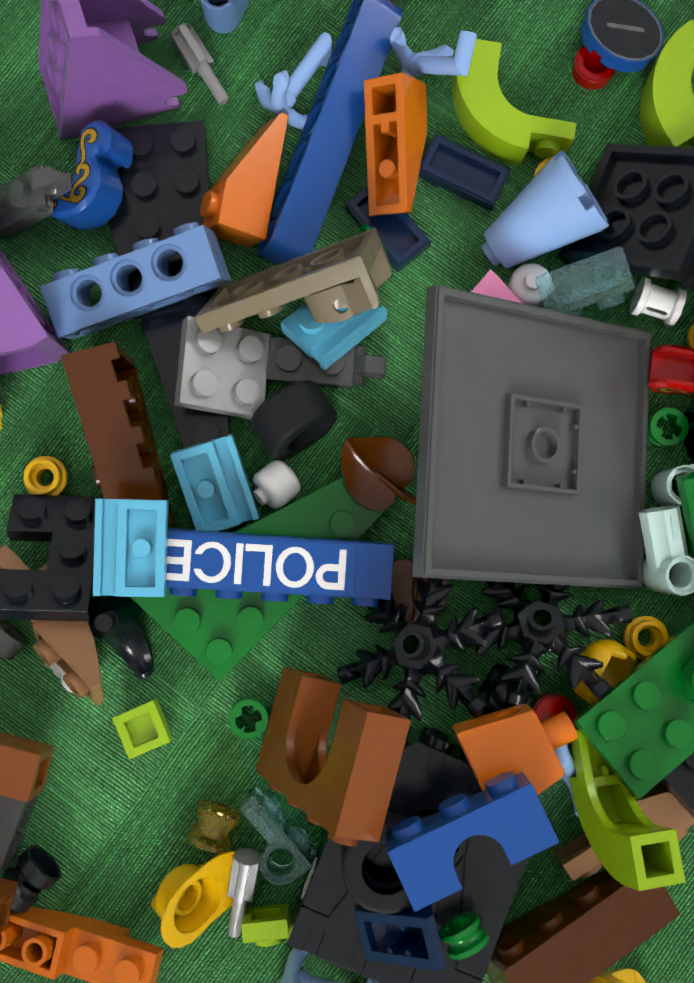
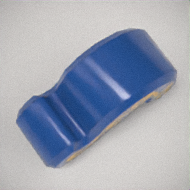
M95 120L83 128L80 133L71 186L72 190L53 200L54 214L50 216L76 230L87 231L107 223L116 214L122 201L123 186L117 170L121 166L129 168L132 164L133 147L130 141L102 120Z

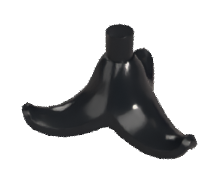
M109 596L105 599L92 601L90 621L88 623L93 636L103 639L125 660L139 679L150 676L154 671V659L150 642L142 623L145 611L131 597Z

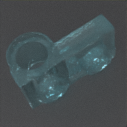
M256 785L243 797L239 809L266 840L260 858L262 875L272 884L286 885L297 877L300 878L313 866L314 851L312 848L314 843L301 826L296 825L293 828L283 817L282 814L285 810L280 801L270 791L263 793ZM276 849H286L293 855L294 860L288 865H278L272 860L270 853Z

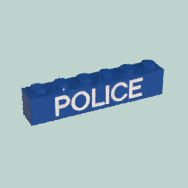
M168 528L166 587H169V594L175 596H197V589L216 590L215 597L225 599H242L243 591L261 592V600L284 602L288 601L289 594L307 595L306 602L333 604L334 597L352 598V605L376 607L378 606L379 599L391 600L394 544L379 541Z

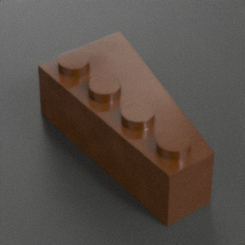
M115 341L61 355L82 423L84 437L93 459L94 478L98 487L102 489L104 499L169 500L168 527L176 525L135 361Z
M604 870L503 926L486 974L491 983H589L680 916V913L665 887L637 891L622 885L607 870Z

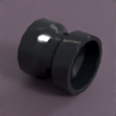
M30 845L18 857V864L15 867L7 868L0 875V878L19 882L12 910L26 913L37 902L38 894L42 890H49L61 878V870L55 859L46 850L37 845Z

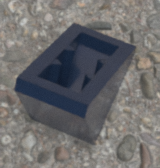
M431 904L414 912L411 906L400 913L378 914L364 909L362 906L354 910L366 960L441 971L446 967Z

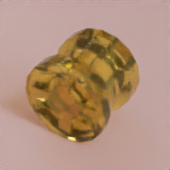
M200 800L196 809L198 819L196 824L190 826L186 836L187 840L194 846L211 853L221 854L228 852L232 842L229 837L231 829L238 826L241 815L235 809L212 800Z

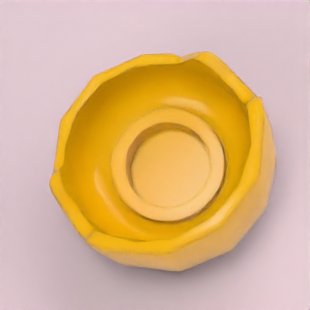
M612 639L595 640L583 646L586 647V650L580 654L597 659L603 663L602 668L594 669V671L612 687L633 669L637 661L634 653ZM582 680L576 689L572 688L588 704L594 703L597 700Z

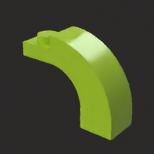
M693 19L684 24L668 40L644 81L639 112L642 130L649 146L689 148L694 146V95L691 87V77L694 71Z
M476 39L468 76L452 75L451 81L453 106L466 134L490 156L521 167L527 152H533L537 157L543 159L553 157L562 150L567 154L574 141L577 123L533 116L513 107L504 97L498 83V65L502 43Z
M576 729L578 739L571 742L576 776L569 777L570 786L581 825L599 861L618 882L637 891L686 883L676 829L653 823L643 813L636 798L629 793L580 730Z

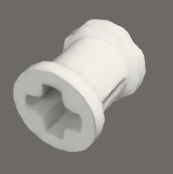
M643 277L632 297L629 313L635 316L640 313L664 320L665 325L674 326L682 313L687 290L679 288L673 291L651 283V279Z

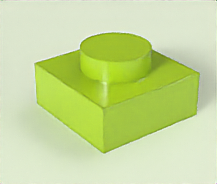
M157 698L112 718L129 760L173 740Z
M290 903L246 908L241 923L243 943L255 942L257 946L269 947L279 944L282 939L288 938L291 919Z

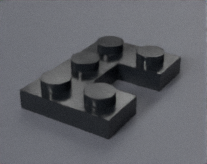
M14 494L6 530L9 540L51 542L46 570L0 569V619L90 621L93 600L95 499L104 498Z

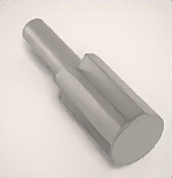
M183 23L177 26L172 31L170 38L192 74L198 73L203 78L218 104H226L229 96L211 69L214 60L190 23Z
M250 848L238 849L234 852L227 892V897L233 898L227 932L232 938L241 935V923L246 901L252 902L254 899L261 856L257 851Z

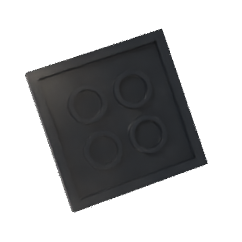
M607 144L588 188L605 214L609 226L598 233L563 246L558 257L566 265L684 281L694 257V148Z

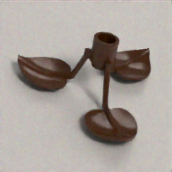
M383 436L349 437L344 441L341 452L342 477L349 494L359 505L368 510L385 511L392 505L397 495L400 499L416 506V497L402 490V488L411 483L415 474L413 456L402 443ZM400 559L393 562L391 593L394 599L395 611L403 604V620L414 622L420 612L414 605L413 600L422 602L417 588V579L421 578L428 582V578L412 577L413 562L407 559ZM443 579L442 585L449 584V579ZM449 594L438 605L445 606Z

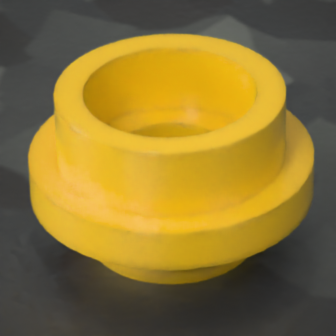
M40 456L30 461L26 466L23 474L24 485L31 495L59 496L67 486L68 471L65 465L57 458ZM50 470L54 476L51 484L44 486L41 482V476L45 471Z
M651 616L633 618L632 623H628L623 632L625 647L634 653L636 658L645 660L669 640L668 631L664 624ZM646 629L649 631L651 639L648 644L642 646L638 641V635L642 630Z

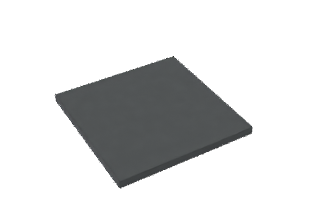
M438 284L427 288L412 577L642 589L644 541L638 512L645 509L649 386L647 381L650 366L651 332Z

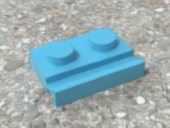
M304 303L281 322V330L307 356L318 361L320 367L325 371L387 320V309L383 306L381 308L378 306L375 309L372 308L355 315L347 321L319 323L313 320L306 303ZM340 308V309H337V310H338V311H345V310H347V308Z
M233 433L171 452L170 457L196 530L221 531L240 525L248 520L259 519L260 513Z
M95 499L93 596H166L169 500Z

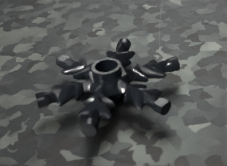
M418 578L417 588L422 602L413 600L414 605L420 612L418 618L414 622L404 621L403 604L395 611L392 593L391 600L379 599L378 606L368 607L372 612L365 615L364 620L370 623L384 624L378 632H393L395 635L393 640L394 646L387 651L379 644H375L377 654L368 650L357 649L355 653L360 661L338 667V678L342 684H346L364 676L363 687L366 688L375 680L380 672H382L383 680H385L392 666L401 667L404 672V680L392 687V689L398 690L400 693L391 700L387 708L396 711L408 719H411L412 715L415 719L421 721L423 716L417 695L426 697V693L419 682L424 675L432 674L436 676L437 693L445 686L446 697L451 710L456 709L457 703L460 700L475 718H478L489 708V704L470 687L477 684L479 678L471 674L457 673L463 664L447 665L444 658L446 655L445 651L453 645L466 652L464 642L476 646H487L488 642L482 634L505 628L507 626L505 616L499 609L481 618H477L478 608L473 607L459 624L456 615H454L448 629H439L435 624V616L446 610L447 607L438 604L451 592L453 585H442V578H428V582Z
M485 581L490 587L482 589L481 593L491 598L503 600L496 607L512 609L514 619L505 628L482 634L488 644L487 646H477L476 654L481 655L485 653L496 642L498 643L499 651H501L509 639L518 641L522 646L521 654L508 659V661L517 665L500 677L502 682H512L504 701L506 708L524 704L528 688L536 694L541 692L540 682L535 670L546 673L538 658L547 652L558 656V671L565 666L567 667L568 679L572 688L576 689L582 680L598 700L611 691L612 686L594 671V669L602 668L603 663L597 659L580 655L586 650V647L569 646L567 635L571 631L576 630L583 636L590 638L588 631L590 629L603 635L612 636L613 631L609 628V624L632 623V613L629 605L603 610L604 601L598 600L584 612L581 604H579L573 614L568 615L560 611L558 602L572 596L569 593L563 592L572 585L545 584L544 586L535 583L542 598L539 601L535 600L533 603H530L523 599L524 585L516 590L515 582ZM464 642L465 647L470 646V645H473V644Z

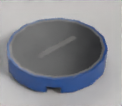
M594 0L581 20L580 34L584 46L590 53L595 50L601 56L599 62L613 70L639 72L645 69L649 63H652L663 47L664 32L659 19L649 7L639 0Z

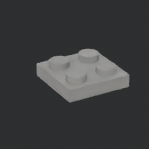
M187 316L182 321L174 406L252 419L254 412L265 402L270 334L240 327L221 333L219 328L202 333L195 318Z

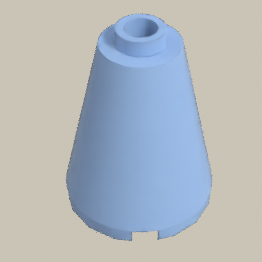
M563 150L547 162L484 232L486 242L482 244V249L494 266L501 263L508 269L598 233L609 226L608 220L592 192L583 183L577 174V169Z

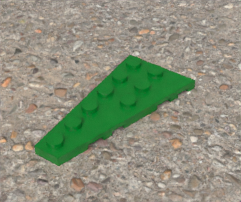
M340 477L264 518L236 531V533L357 540L384 511L368 510L359 505L349 494L343 477ZM166 587L165 597H131L220 682L303 595L289 594L288 601L277 602L261 600V592L243 591L242 599H225L215 597L216 590L197 589V596L170 595L169 587Z

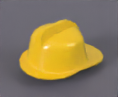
M235 851L221 853L204 865H179L173 868L160 883L156 896L151 901V907L161 918L160 932L162 939L171 948H182L192 943L215 919L232 905L233 898L227 897Z

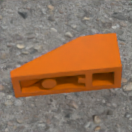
M404 72L364 80L369 216L377 217L412 212L428 129L426 83Z
M280 112L263 124L212 188L205 193L200 206V215L204 217L203 225L215 231L217 238L246 248L266 240L289 115Z

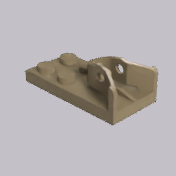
M373 228L220 286L194 318L202 333L219 328L221 333H224L243 324L244 318L258 314L261 319L270 317L284 308L283 304L303 297L314 321L319 323L347 321L355 315L378 307L380 296L377 288L391 277L392 267L377 230ZM347 308L345 311H338L337 309Z

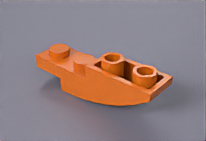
M31 907L26 913H19L11 909L7 927L0 934L1 962L55 980L64 973L90 983H156L164 948L129 937L131 929L71 913Z

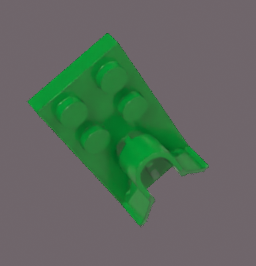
M694 619L617 682L602 699H597L572 720L629 793L637 799L642 798L694 753Z

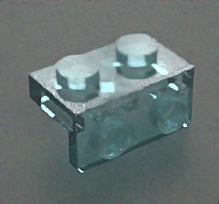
M616 247L541 274L535 279L542 304H540L541 308L581 317L580 308L597 303L599 311L624 303L623 293L636 289L622 247Z

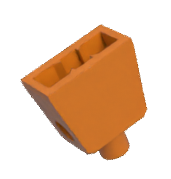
M526 704L513 706L451 726L482 791L486 789L485 783L501 773L511 771L514 775L523 772L532 783L538 796L565 774L554 750L578 739L576 729L564 711L540 723L534 710Z

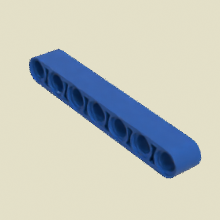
M353 0L272 207L266 240L260 242L257 247V255L275 265L313 251L365 115L364 80L380 76L391 47V34L401 21L403 10L389 0Z

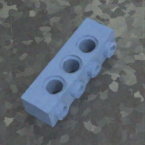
M197 222L187 223L173 230L174 236L161 241H158V238L144 239L133 244V251L122 256H118L117 253L105 254L92 260L93 267L79 271L78 268H71L54 274V281L40 286L57 337L77 339L232 282L215 231L204 225L199 226ZM180 254L183 259L182 270L179 274L172 277L168 270L169 260L174 255ZM139 269L142 274V283L137 290L132 291L129 286V277L134 270ZM98 284L101 288L102 296L99 303L94 306L90 300V292Z

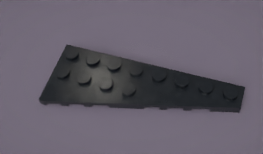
M204 121L113 128L127 138L133 147V158L130 167L125 168L121 166L117 170L123 186L122 201L116 214L108 221L119 256L132 252V245L141 240L158 238V241L174 236L173 230L178 226L197 222L199 226L203 225L204 217L200 215V206L205 193L211 189ZM180 254L174 255L168 263L169 273L173 277L179 274L183 267V259ZM139 269L134 270L129 277V286L132 291L137 290L142 283V274ZM219 287L140 315L184 448L231 434L230 416L174 406L182 321L187 316L195 317Z

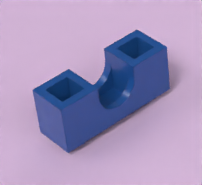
M511 771L501 773L485 783V790L473 796L467 797L466 794L455 795L438 806L439 812L422 820L419 816H412L393 826L391 829L393 834L385 837L387 853L414 912L463 889L454 866V855L458 846L471 836L486 835L498 841L511 866L560 843L532 783L523 772L514 775Z

